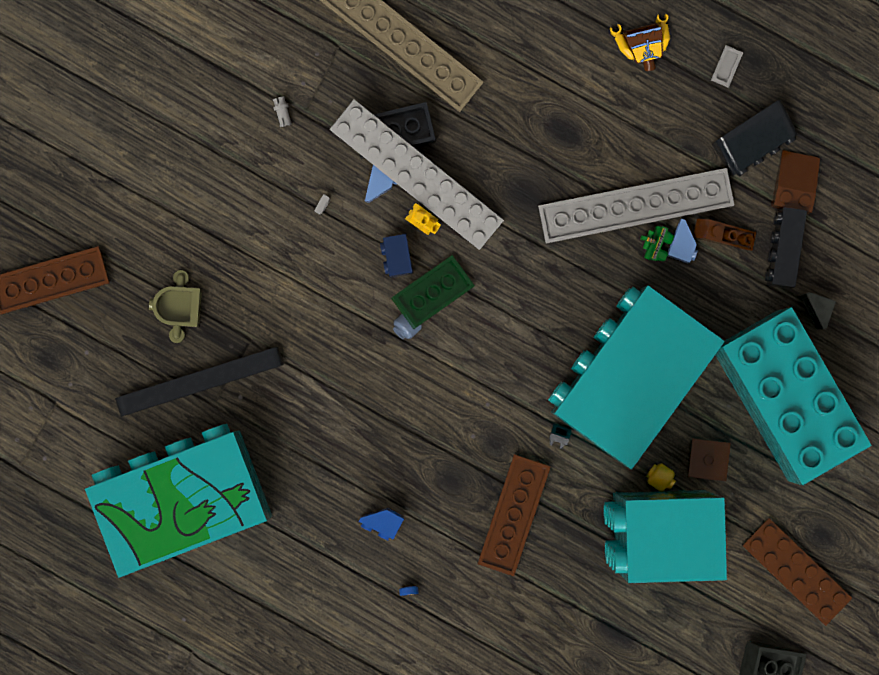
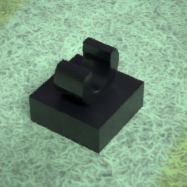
M553 424L549 436L550 445L552 446L555 441L560 443L559 449H562L564 445L568 444L572 430Z

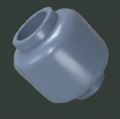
M400 314L394 320L393 330L401 339H411L422 328V325L413 329L403 314Z

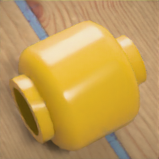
M662 463L654 464L646 475L648 477V484L660 492H663L666 488L670 490L676 482L673 479L675 476L674 471Z

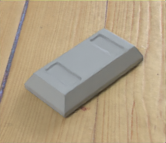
M725 45L711 81L729 88L743 52Z

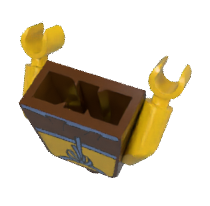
M658 14L656 23L623 31V34H621L622 28L619 24H617L618 32H613L610 27L611 35L615 37L620 51L628 59L634 60L636 63L643 62L645 71L656 69L654 59L663 56V52L670 41L669 28L666 24L668 20L667 14L664 15V21L659 19Z

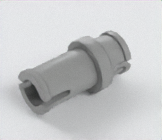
M285 96L273 99L275 105L273 108L277 112L280 127L291 125L292 122L287 109L289 106L285 102Z

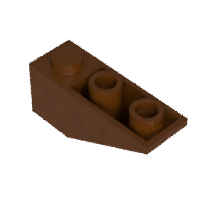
M697 219L693 238L748 251L753 250L756 232L710 219Z

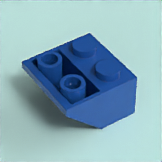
M385 508L361 516L359 522L362 523V528L370 532L374 529L379 532V537L388 541L389 538L394 539L404 520V516L389 508Z

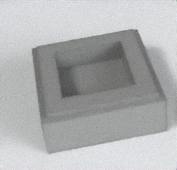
M323 194L314 212L323 215L330 202V198Z

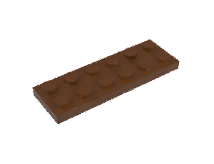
M97 246L0 274V315L110 284L100 247Z
M515 454L513 455L477 563L478 565L511 576L515 575L550 466Z
M767 518L742 544L761 565L825 626L852 599L770 518Z

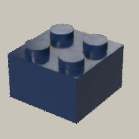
M406 234L384 237V242L380 243L382 255H386L387 259L386 262H383L385 274H389L390 278L413 274Z

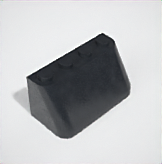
M778 100L716 140L712 146L732 177L736 174L740 177L749 171L747 167L751 164L756 166L763 162V156L769 153L772 156L781 150L779 146L783 143L789 145L795 141V136L798 133L781 100Z

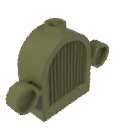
M183 270L175 272L173 276L176 287L163 288L155 295L154 299L149 300V310H153L156 318L164 324L173 326V329L169 332V338L174 343H181L185 338V332L181 329V326L199 327L202 289L184 287L189 282V275Z

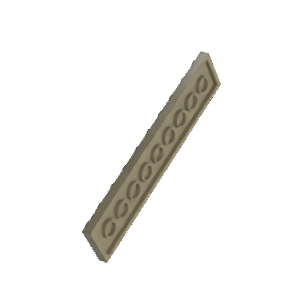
M319 0L459 113L483 85L484 82L382 0Z

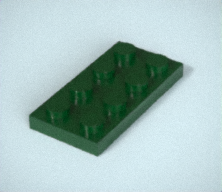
M452 255L391 299L411 327L415 329L471 290L475 285Z

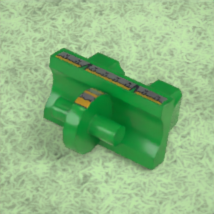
M656 226L654 232L649 230L647 237L641 236L640 240L645 242L643 249L647 250L644 256L645 259L652 261L666 260L668 254L667 251L661 249L662 244L670 245L674 238V235L668 231V228Z

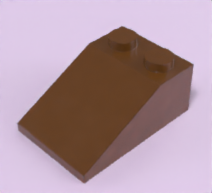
M782 150L771 207L779 209L783 207L807 210V214L812 213L816 196L820 158Z

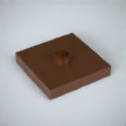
M692 439L687 477L726 481L731 443Z

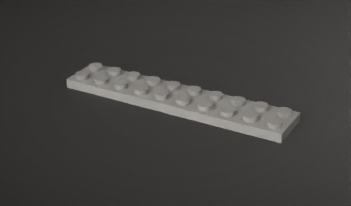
M355 99L352 100L331 126L330 130L477 249L480 250L504 221Z
M727 168L539 205L538 209L545 243L547 244L734 206L728 171Z

